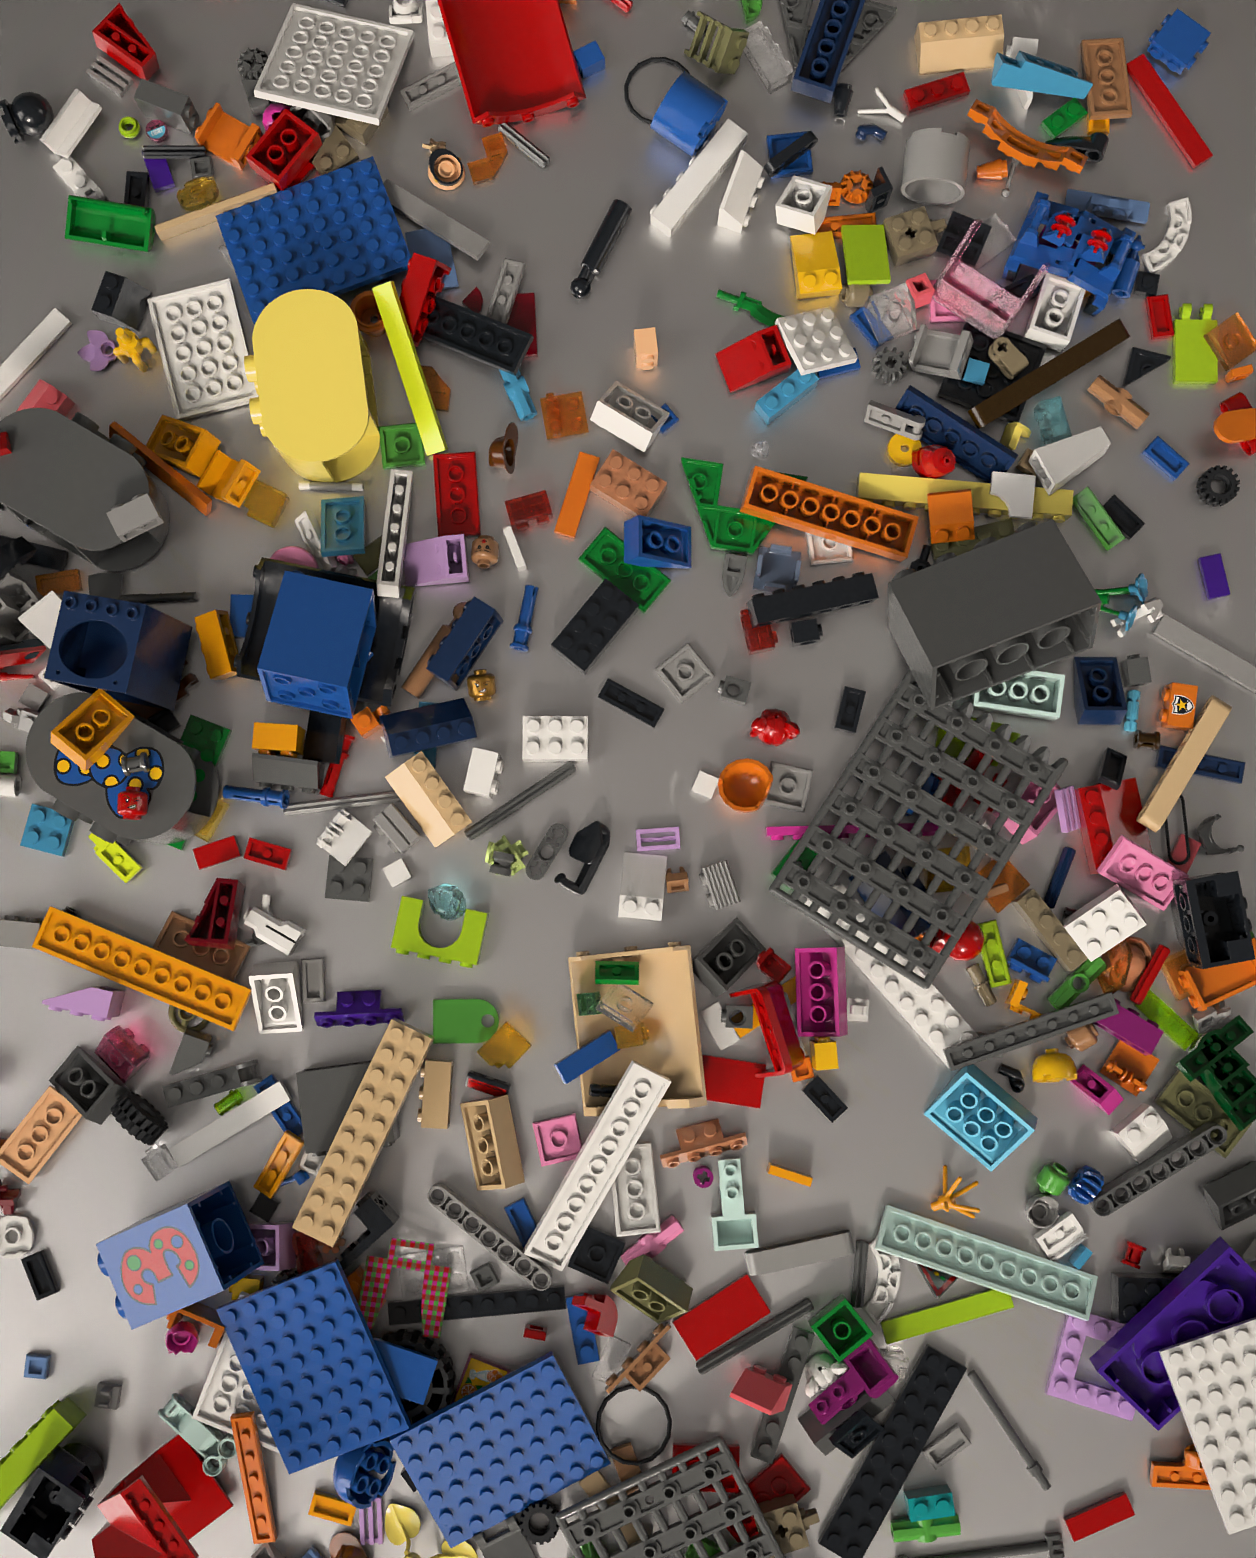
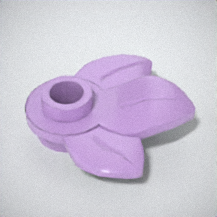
M87 331L90 344L81 348L77 353L85 361L91 362V371H101L107 367L110 361L117 359L113 352L107 354V350L110 348L114 349L119 345L115 341L109 340L102 331Z

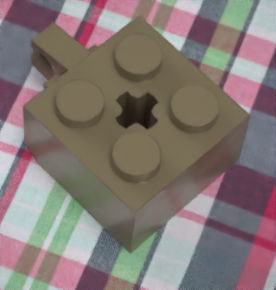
M925 206L885 218L883 224L886 245L894 267L928 257L935 253L938 247L937 234L945 231L947 227L945 219L932 221V218L929 219Z
M785 1494L784 1496L773 1498L771 1501L766 1500L757 1503L783 1554L809 1546L805 1531L810 1529V1525L820 1522L816 1508L808 1510L798 1508L794 1494ZM754 1517L758 1533H761L762 1531Z

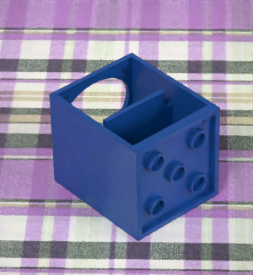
M296 570L284 572L257 667L267 701L353 719L377 628L373 589L304 575V573Z

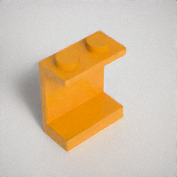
M217 449L196 486L211 497L240 508L261 471L244 459L240 461L233 460Z

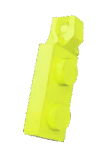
M93 833L88 836L96 844L93 848L96 851L95 854L125 883H128L143 868L117 841L112 844Z

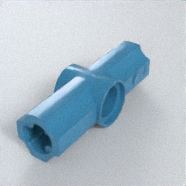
M499 369L508 398L513 402L520 421L532 419L537 415V411L529 395L530 391L524 376H521L519 370L516 376Z

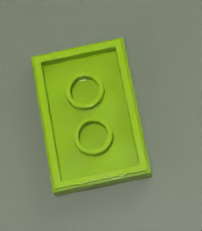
M884 224L842 225L841 235L848 285L890 284L891 276Z

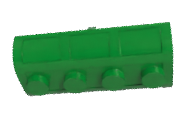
M75 195L68 196L65 239L144 252L152 250L155 238L154 226L156 225V215L152 208Z

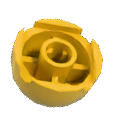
M1057 1048L1045 1049V1054L1039 1055L1033 1062V1082H1059L1064 1080V1078H1066V1081L1078 1079L1073 1059L1065 1053H1059Z

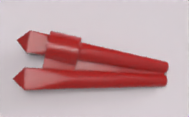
M0 672V681L35 678L33 674H8V672Z

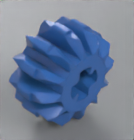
M1085 1165L1079 1168L1078 1172L1074 1173L1073 1178L1070 1179L1068 1194L1074 1200L1084 1205L1089 1202L1091 1203L1102 1190L1104 1176L1095 1168Z

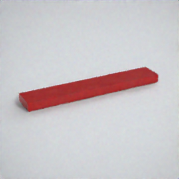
M1144 53L1127 63L1128 74L1192 168L1194 169L1209 160L1213 154Z

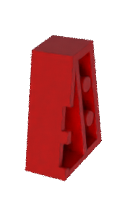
M120 3L92 30L96 46L139 78L148 81L160 69L155 51L142 33L135 27L134 22L127 16Z

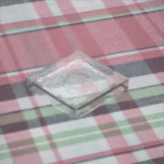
M613 984L595 1009L633 1033L654 1003L626 985Z

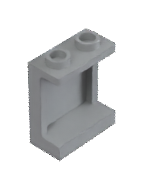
M921 324L920 329L915 332V344L907 357L912 371L961 380L974 342L971 332L962 330L961 335L929 330L926 324Z

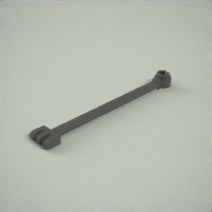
M1055 1532L1045 1534L1046 1542L925 1558H1003L1047 1552L1049 1558H1064L1065 1555L1064 1551H1055L1063 1549V1542H1054L1055 1540H1061L1062 1534ZM903 1554V1555L897 1556L896 1558H909V1557H908L907 1555H904V1554Z

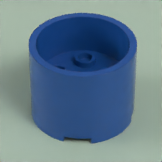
M684 71L671 86L661 102L650 128L693 157V155L695 156L701 150L703 144L710 137V133L717 121L722 117L728 101Z

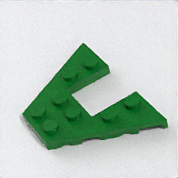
M681 457V464L710 549L753 555L775 523L739 512V508L717 505L723 471L722 463ZM781 473L803 481H807L808 478L807 476Z

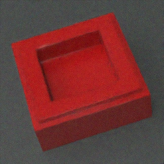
M526 1324L523 1337L545 1341L547 1328Z

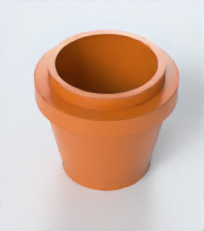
M364 291L358 294L351 302L350 309L355 315L359 330L372 337L382 336L386 333L373 291ZM373 317L378 318L377 322L372 323L371 319Z

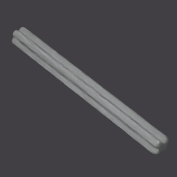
M385 791L289 803L288 807L283 809L284 815H296L402 801L395 791Z

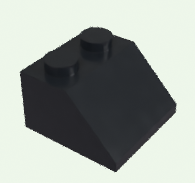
M105 271L91 310L98 319L139 331L148 307L147 299L151 298L152 292L126 277Z

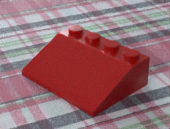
M1136 777L1122 780L1118 790L1104 784L1075 789L1081 823L1080 831L1090 875L1099 874L1096 870L1121 835L1153 853L1147 827L1136 821L1137 816L1142 810Z

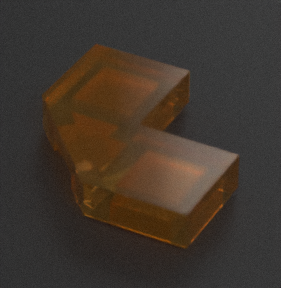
M502 132L482 138L487 158L467 163L474 185L494 180L504 163L508 152Z
M421 365L435 410L449 412L451 389L432 366Z
M1126 939L1106 952L1112 966L1097 977L1103 993L1112 992L1114 994L1126 984L1133 957Z

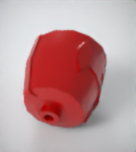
M929 445L914 450L911 454L913 469L921 478H941L955 469V455L948 447Z

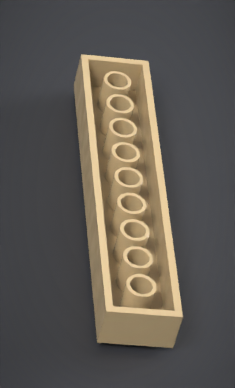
M397 1018L391 1019L292 1228L331 1247H334L338 1242L435 1038L434 1036Z

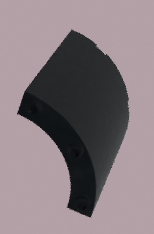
M262 557L259 564L255 565L253 569V578H256L251 612H248L246 617L248 628L241 651L234 658V667L237 668L236 676L261 681L257 667L285 571L292 572L296 570L304 573V575L373 589L377 628L371 647L373 656L367 662L357 701L391 707L397 688L395 682L397 675H400L410 628L408 622L413 610L415 588L401 585L399 598L377 596V580Z

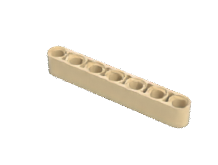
M1214 695L1206 701L1194 721L1193 729H1190L1137 816V822L1155 833L1162 827L1228 717L1232 706Z

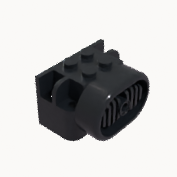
M1238 871L1205 874L1173 881L1174 898L1171 901V911L1178 942L1185 950L1187 961L1191 967L1206 969L1255 959L1250 934L1252 924L1250 919L1247 918L1246 909L1248 904L1242 893Z
M71 1443L63 1447L58 1445L39 1466L0 1531L36 1557L48 1558L61 1539L65 1540L73 1529L71 1526L74 1525L76 1527L84 1516L82 1510L86 1511L94 1500L92 1496L102 1483L105 1472L103 1461L98 1453L91 1447L81 1443Z

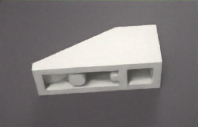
M1013 37L1010 45L1006 46L1005 55L1015 59L1018 52L1022 51L1037 56L1038 39ZM1016 89L1023 109H1028L1033 98V92Z

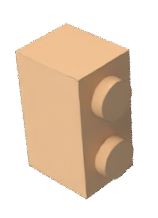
M655 327L634 329L636 368L650 370L657 366L658 347Z

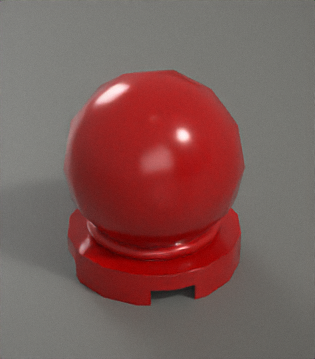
M972 920L970 921L949 957L954 960L968 961L981 953L985 939L977 923ZM939 929L929 947L940 953L950 935Z

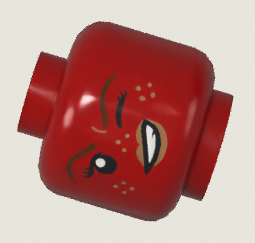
M129 786L126 787V791L118 794L117 813L122 815L123 819L141 820L142 816L147 814L148 794L141 792L140 787Z

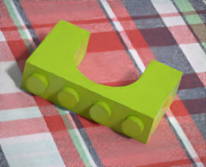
M406 896L401 897L391 948H396V953L409 955V951L418 953L417 957L429 960L430 956L439 957V962L448 964L455 960L460 962V966L473 968V964H479L489 913L466 909L459 938L452 945L439 948L429 944L421 932V920L426 900Z

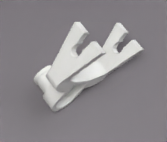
M1154 597L1137 608V615L1134 621L1146 614H1149L1147 617L1151 623L1164 616L1165 614L1161 610L1164 604L1160 598ZM1119 618L1111 620L1110 622L1113 627L1121 625L1117 633L1120 638L1123 637L1126 633V621Z

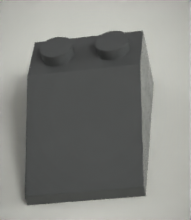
M735 918L692 959L693 973L715 997H718L726 992L743 975L766 948L738 918Z
M79 1046L72 1051L49 1079L50 1083L85 1119L100 1125L112 1113L111 1107L126 1091L130 1090L117 1076Z

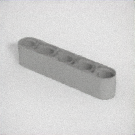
M840 1230L748 1250L744 1254L749 1275L756 1276L854 1254L855 1251L850 1230Z

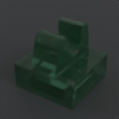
M600 992L577 994L579 1016L602 1014Z

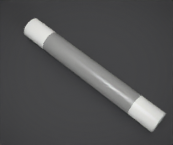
M299 481V490L364 491V483Z

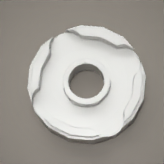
M13 1213L12 1215H5L0 1218V1254L2 1257L15 1259L25 1255L33 1248L37 1231L29 1217L21 1213ZM10 1230H15L18 1233V1240L16 1242L9 1239L8 1233Z

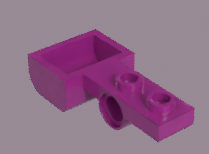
M872 1339L866 1340L843 1359L850 1369L808 1404L821 1424H826L840 1410L851 1407L863 1390L870 1397L876 1399L898 1380L899 1376Z

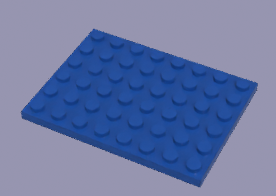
M373 156L216 215L254 325L263 309L274 299L285 293L301 289H315L338 296L408 270L407 265L411 255Z
M338 1259L219 1306L216 1309L289 1474L408 1430L411 1427L410 1420Z
M552 1351L413 1423L408 1430L389 1436L391 1445L450 1548L472 1538L473 1535L493 1527L523 1511L525 1508L527 1509L529 1504L532 1503L534 1505L535 1502H540L611 1464L608 1454L600 1445L594 1428Z

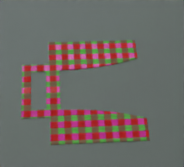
M391 1238L388 1258L367 1255L358 1305L369 1329H372L386 1294L391 1268L394 1267L425 1272L421 1303L423 1337L440 1339L452 1267L432 1265L435 1244ZM396 1246L427 1250L426 1261L394 1257Z

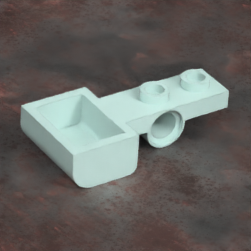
M740 1157L718 1159L722 1214L711 1215L714 1251L759 1248L755 1211L745 1212Z

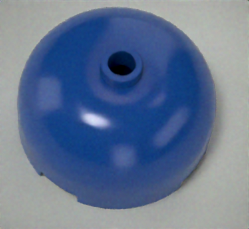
M381 1439L337 1457L333 1469V1484L342 1500L358 1509H366L372 1506L371 1502L378 1495H384L392 1481L396 1461H391L394 1448L390 1442ZM371 1446L379 1447V1448H381V1449L384 1451V1453H385L386 1455H384V1454H382V1453H380V1452H378V1451H376V1450H374V1449H372V1448H370V1447H371ZM373 1470L379 1474H384L387 1471L381 1480L368 1472Z

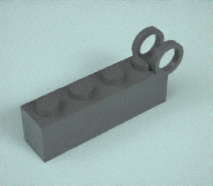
M258 1059L162 1086L167 1108L263 1081L262 1076H257L255 1069Z

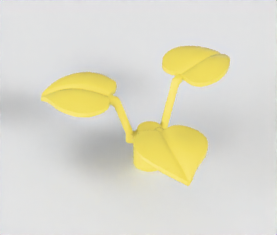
M391 1503L385 1514V1532L388 1539L394 1545H401L406 1541L404 1558H421L417 1553H410V1538L417 1536L421 1527L419 1515L410 1507ZM445 1540L441 1547L442 1554L430 1557L478 1558V1555L467 1541L450 1548Z

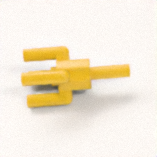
M117 328L115 333L119 346L113 349V353L123 364L129 362L128 357L132 358L133 363L141 372H146L148 366L141 359L140 355L144 348H147L150 353L154 354L157 352V347L148 337L139 339L130 329Z

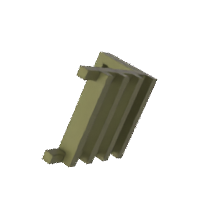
M698 11L697 16L700 17L690 49H685L684 53L688 57L694 58L697 62L703 63L706 67L712 68L717 73L735 74L739 67L743 50L747 45L750 32L744 29L731 28ZM707 22H709L699 55H697ZM719 27L708 60H706L716 28Z

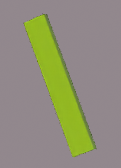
M988 1289L882 1320L880 1324L885 1342L890 1344L1014 1308L1011 1295Z

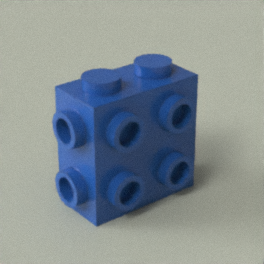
M1177 8L1173 15L1168 14L1161 23L1162 29L1160 31L1156 29L1148 40L1151 44L1146 51L1153 58L1159 59L1166 64L1171 71L1177 72L1180 75L1185 68L1189 70L1197 60L1194 57L1197 52L1202 54L1208 46L1209 42L1206 40L1211 32Z

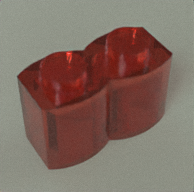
M297 1230L293 1234L292 1245L297 1255V1272L302 1274L322 1266L323 1257L318 1249L319 1240Z

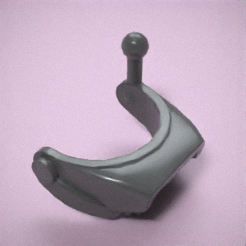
M1219 814L1206 818L1196 830L1198 833L1196 835L1199 836V842L1202 843L1201 846L1206 850V855L1231 854L1237 851H1244L1243 845L1223 849L1214 842L1211 833L1212 825L1221 818Z

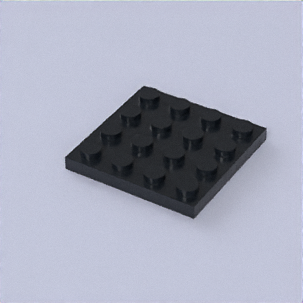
M968 316L962 329L970 331L974 341L968 359L972 358L990 364L985 383L981 386L962 380L966 369L965 365L961 380L944 377L937 396L973 408L1039 368L1047 345ZM999 337L1008 338L1029 362V365L1012 380L1008 379L988 356L989 347ZM1026 401L998 419L1009 423L1019 422Z

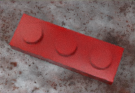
M964 72L906 89L903 95L909 112L912 113L969 95L970 88Z

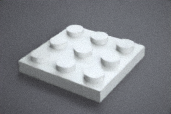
M831 306L780 317L774 323L777 325L780 335L801 376L852 364L858 359Z

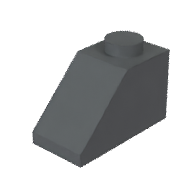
M187 1027L169 1074L175 1075L202 1063L205 1056L209 1057L214 1044L210 1043L212 1036Z

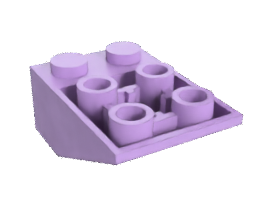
M464 534L440 536L406 544L404 554L405 586L415 587L470 582L467 544Z
M108 986L90 987L42 1000V1004L49 1005L48 1009L54 1011L70 1010V1014L76 1016L92 1015L91 1019L111 1020L112 1017L120 1015L125 990Z

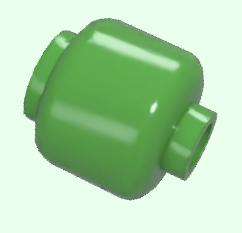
M1057 1162L1045 1164L1036 1178L1039 1185L1038 1189L1045 1195H1061L1070 1182L1068 1170Z

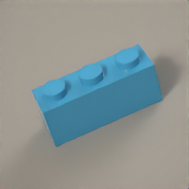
M797 369L756 402L754 410L769 425L816 388L819 378L815 373L801 376Z

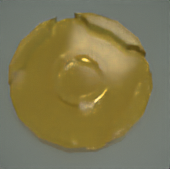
M205 177L195 178L184 184L185 188L182 191L179 189L177 192V199L181 208L189 211L206 208L215 202L219 196V189L215 181L212 179L210 181Z

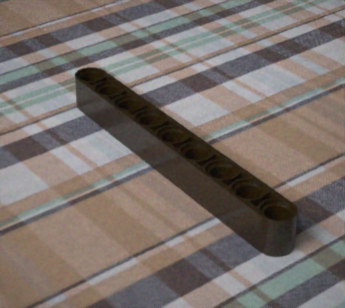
M1119 318L967 412L975 426L981 429L1131 336Z

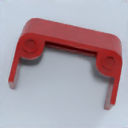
M773 980L730 993V998L751 994L774 1066L755 1073V1077L780 1076L800 1067L804 1062L805 1054L800 1047L784 997L783 986Z

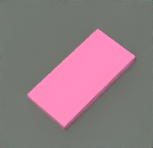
M1123 835L1119 837L1096 870L1099 874L1116 884L1118 883L1121 887L1162 911H1165L1174 898L1173 881L1189 877L1185 872Z

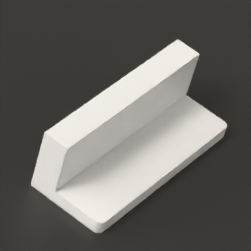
M75 89L40 140L55 154L68 158L103 107L91 102L80 90Z

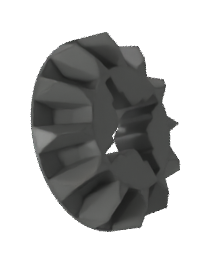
M248 48L245 53H241L239 60H237V69L244 79L259 80L268 56L265 51H261L258 48L252 50ZM256 58L258 65H254V68L251 70L249 63H252Z

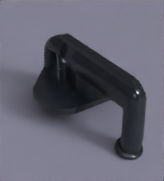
M595 821L576 833L569 847V855L585 864L576 882L567 879L564 873H560L554 879L556 884L577 895H583L587 891L610 844V830L606 825Z

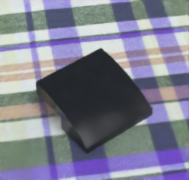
M953 211L936 251L975 267L992 226Z

